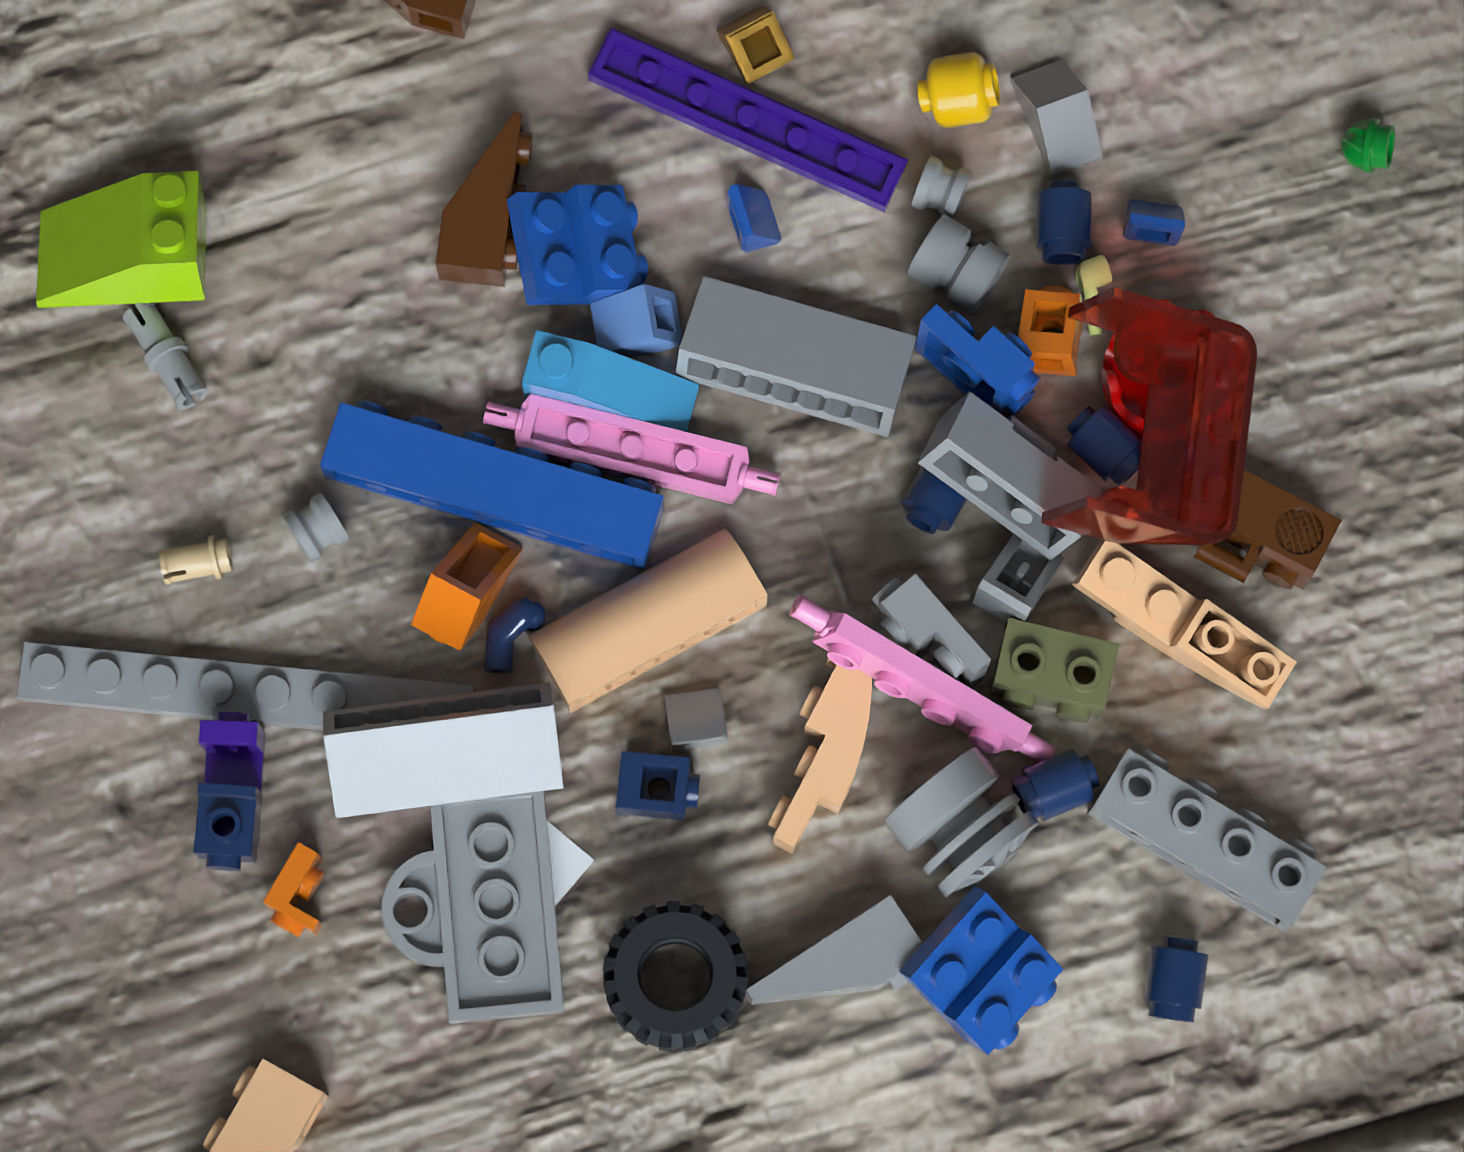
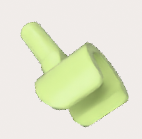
M1098 255L1084 260L1075 271L1076 283L1080 291L1084 293V301H1086L1089 336L1103 335L1100 297L1097 288L1112 283L1109 264L1104 255Z

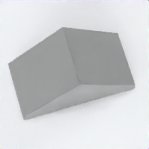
M1062 60L1011 78L1010 82L1051 178L1102 160L1103 155L1088 89Z
M1013 534L980 582L972 604L1004 623H1007L1008 618L1026 622L1063 562L1064 557L1058 554L1050 560Z

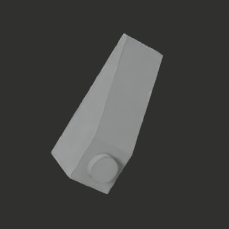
M890 895L746 989L745 996L751 1005L876 991L889 983L897 991L909 983L898 971L923 943Z

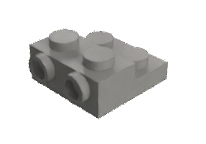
M916 574L905 583H902L898 578L893 579L872 598L875 604L869 612L876 619L875 625L880 630L879 634L921 659L930 653L934 660L929 664L971 689L983 680L991 659Z

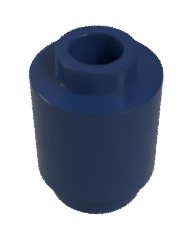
M1052 181L1048 183V189L1042 190L1036 195V246L1042 250V260L1046 263L1054 265L1082 263L1086 260V250L1092 246V194L1085 189H1081V184L1077 181Z
M1089 405L1067 428L1073 435L1067 446L1103 481L1106 482L1111 479L1118 487L1125 484L1150 457L1141 447L1144 441L1106 405L1097 412Z
M921 467L901 504L908 512L906 519L909 523L921 531L934 534L937 529L942 531L951 529L967 499L927 469Z
M1072 748L1022 768V775L1010 780L1013 793H1016L1020 798L1018 805L1022 814L1030 811L1035 818L1040 817L1042 821L1094 801L1092 789L1100 786L1096 770L1088 755L1078 757Z
M1164 937L1163 947L1151 946L1144 1001L1150 1002L1148 1016L1194 1023L1195 1009L1202 1008L1209 956L1208 954L1197 952L1198 941Z

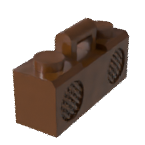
M1193 442L1190 443L1154 511L1164 517L1162 523L1172 531L1187 537H1192L1193 533L1204 537L1194 558L1242 583L1247 579L1252 567L1256 565L1264 569L1262 575L1273 584L1285 589H1292L1293 586H1296L1302 590L1312 579L1342 521ZM1219 538L1246 552L1245 557L1242 558L1214 543L1215 540Z

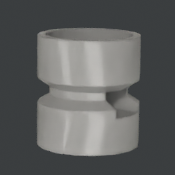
M943 214L917 251L907 275L931 290L942 286L947 289V300L974 315L998 282L1010 260L1011 254L986 238L975 243L972 241L970 228L949 215Z

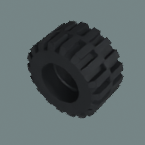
M667 901L665 906L655 907V904L643 908V913L635 918L633 916L629 917L623 923V928L617 935L614 934L609 943L607 956L604 957L603 985L611 1013L613 1012L618 1024L624 1031L632 1034L636 1041L645 1046L649 1044L658 1047L660 1051L671 1052L673 1049H684L685 1052L695 1050L696 1046L706 1042L707 1044L713 1042L725 1029L728 1030L735 1021L746 995L748 964L746 955L740 946V939L734 930L731 932L725 925V920L718 914L712 915L704 911L703 906L692 903V906L680 905V901ZM669 944L687 945L697 950L707 962L710 972L709 987L704 997L691 1008L680 1011L665 1010L655 1005L643 990L641 971L644 962L653 951Z

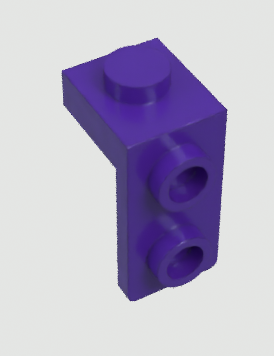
M232 711L217 712L215 720H200L199 744L206 751L204 783L256 786L262 793L265 732L258 722H251L250 714ZM228 816L220 818L215 824V832L220 836L229 835L235 828L234 819Z

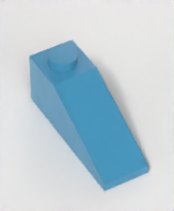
M539 330L535 332L522 380L525 400L530 394H535L688 432L699 390V384L626 356L591 343Z

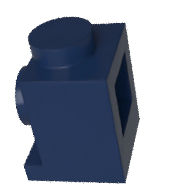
M622 751L616 802L617 816L628 817L630 815L685 821L686 807L697 808L700 774L689 773L690 758ZM655 781H664L669 785L670 793L664 799H654L648 792L649 786Z
M198 783L197 794L199 799L193 853L199 859H207L206 868L214 870L240 871L241 862L256 863L262 793L256 786ZM225 816L232 817L235 821V828L232 833L227 836L217 835L215 832L216 822Z

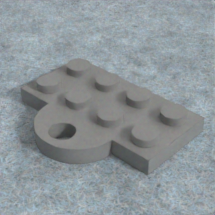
M544 791L430 806L434 851L418 854L405 861L390 877L384 890L382 919L391 941L405 956L417 963L431 967H444L450 1024L564 1013ZM408 896L420 897L427 904V916L416 927H404L395 918L397 904Z

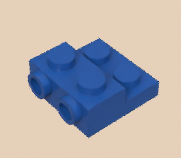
M575 185L565 193L517 192L507 199L526 305H590L591 302L642 285L646 281L648 274L647 260L642 253L636 252L632 235L638 220L637 209L632 201L625 199L623 185Z
M936 304L921 319L914 350L964 395L971 392L992 406L1001 415L1008 411L1011 415L1016 416L1034 397L1036 391L1033 389L1041 379L1033 371L1035 363L1030 359L1032 356L1031 350L1015 334L1007 332L1003 335L995 326L977 341L973 337L975 335L974 328L962 315L954 310L947 314Z
M974 886L898 972L966 1042L989 1055L993 1049H1003L1016 1039L1019 1033L1017 1022L1031 1006H1041L1053 997L1057 989L1055 979L1064 969L1030 933L1019 928L987 892Z

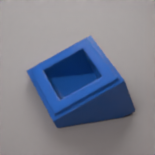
M739 184L729 186V190H727V208L741 251L744 250L745 253L778 244L781 241V233L766 192Z
M1130 199L1127 205L1123 237L1129 240L1175 246L1178 244L1184 231V211L1181 207Z

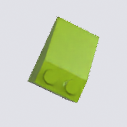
M199 171L142 173L41 210L36 291L37 307L50 308L205 300L207 207Z

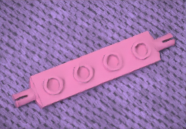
M535 394L528 396L521 409L493 403L492 401H488L486 406L487 411L484 413L483 424L514 430L516 447L535 449L548 455L551 460L567 464L572 462L583 463L593 466L603 473L623 478L639 479L655 486L732 505L742 493L743 488L772 494L773 496H776L781 473L750 467L748 450L745 446Z
M803 594L799 595L792 604L789 616L816 630L812 642L828 651L827 657L833 663L849 670L862 671L875 679L874 684L880 691L896 698H907L922 707L921 713L927 719L944 726L952 725L968 734V741L973 746H977L978 749L993 754L1009 749L1014 752L1019 751L1036 762L1054 755L1055 745L1031 733V724L846 613H838L833 610L828 611L806 598Z

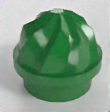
M1371 118L1370 120H1361L1354 123L1345 132L1341 140L1342 151L1348 163L1364 170L1366 173H1373L1375 168L1389 169L1395 145L1394 126L1381 124L1379 118Z

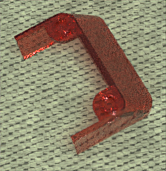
M1113 287L1069 307L1067 318L1116 332L1113 353L1117 368L1127 379L1149 386L1136 489L1125 486L1113 487L1102 492L1098 498L1087 496L1042 512L1041 523L1117 544L1206 546L1228 539L1237 527L1257 363V346L1253 336L1246 328L1237 323L1117 287Z

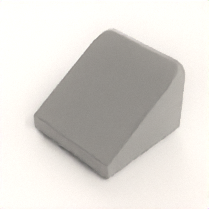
M720 688L664 695L672 752L728 744Z

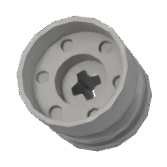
M977 746L956 758L924 783L899 805L884 822L907 852L915 850L930 841L936 845L938 849L928 859L922 869L927 876L934 874L948 863L954 867L955 870L937 887L946 899L960 890L978 885L999 869L1020 850L1019 847L1029 832L1039 823L1030 811L1024 813L1009 825L1003 820L1020 802V798L1016 793L1006 796L992 805L989 803L985 795L996 784L1000 774Z

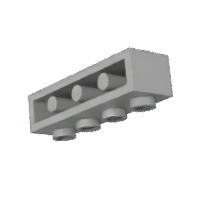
M1128 748L1088 815L1281 931L1285 932L1292 927L1327 868L1315 860L1318 853L1298 839L1288 837L1285 842L1266 831L1269 824L1252 811L1239 807L1237 812H1234L1216 801L1219 794L1207 784L1194 778H1189L1186 783L1167 772L1170 767L1169 763L1155 753L1146 749H1140L1137 754Z

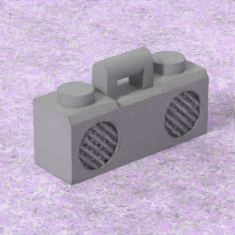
M968 392L942 415L918 461V464L1050 560L1082 536L1103 490L1058 457L1053 460L1056 447L1013 415L1005 418L994 410L992 406L971 392Z

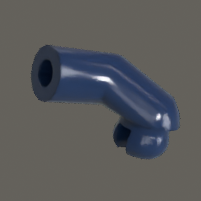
M524 596L513 598L489 621L486 633V672L496 674L512 673L514 640L525 630L533 631L540 629L545 621V609L539 601H530L528 597Z

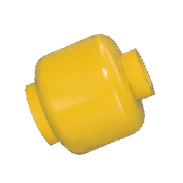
M976 52L933 59L929 63L926 79L918 80L917 83L918 98L922 112H932L937 124L943 128L983 123L990 118L993 107L1000 106V86L996 67L993 62L986 63L984 58Z

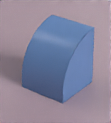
M642 284L590 303L596 342L599 347L626 357L662 352L678 347L681 344L683 337L675 292Z

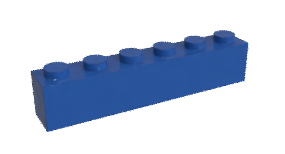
M359 400L356 406L340 402L320 464L326 479L640 570H646L664 511V496L655 493L656 487L654 485L634 478H625L623 484L601 478L603 474L601 470L583 463L572 462L569 468L548 462V455L527 447H517L516 453L495 447V440L475 432L465 431L462 437L441 432L442 425L424 417L411 416L409 422L389 417V410L372 402Z

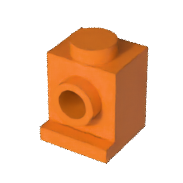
M1045 286L1040 290L1025 289L1018 337L1032 352L1030 359L1035 363L1034 372L1077 376V358L1084 317L1080 293H1073L1071 290L1061 286ZM1050 329H1059L1063 333H1050L1047 331Z

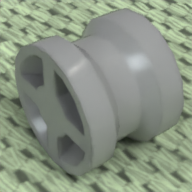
M931 155L918 183L911 207L919 210L929 207L939 211L941 216L947 214L954 219L964 197L972 171L963 167L956 170L944 166L942 159Z
M321 492L311 497L309 506L301 511L290 510L282 515L311 563L321 558L323 549L331 544L342 545L350 540Z

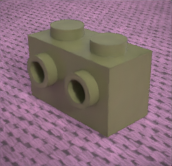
M1008 618L1004 627L989 693L1001 695L1000 702L1002 704L1017 709L1033 710L1034 704L1056 708L1055 715L1064 720L1088 723L1090 717L1099 719L1106 707L1119 643Z

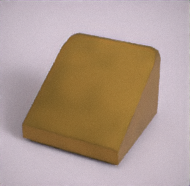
M764 6L717 30L722 44L747 84L795 59L773 10Z

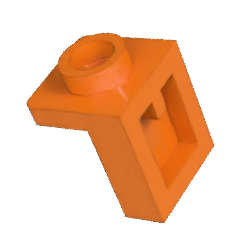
M299 842L263 901L267 908L274 911L269 921L298 938L304 929L317 936L322 928V924L317 919L295 906L300 898L306 902L311 899L324 876V872L318 869L322 862L320 855Z

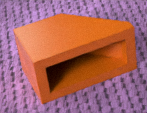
M474 522L430 574L411 625L429 634L435 641L447 644L461 651L485 620L516 565L523 547Z

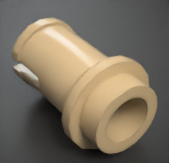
M212 535L208 536V542L159 550L162 575L166 574L164 575L166 585L214 575L216 580L223 579L224 573L233 571V558L227 538L217 540L216 536Z

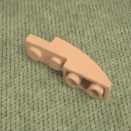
M1109 537L1102 538L1072 584L1075 588L1113 613L1112 620L1145 642L1211 682L1263 709L1269 708L1297 661L1208 599L1198 600Z
M829 658L825 666L834 671L825 688L814 685L800 712L801 716L808 719L804 735L822 744L819 749L811 745L807 747L794 773L795 776L803 779L794 798L791 799L783 795L768 823L769 826L777 829L772 844L791 854L794 853L818 805L839 815L861 758L870 717L872 677L860 670H849L838 666Z

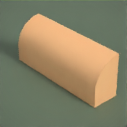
M724 528L530 633L527 637L566 707L572 713L766 607L768 594L732 535Z

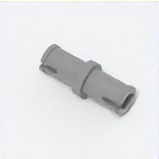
M136 303L135 306L141 315L136 316L133 309L129 308L124 313L123 320L126 325H129L146 353L143 359L151 372L158 373L178 409L184 410L193 407L196 403L191 395L195 394L202 401L209 391L206 385L201 382L186 357L188 348L181 337L173 336L157 310L155 303Z

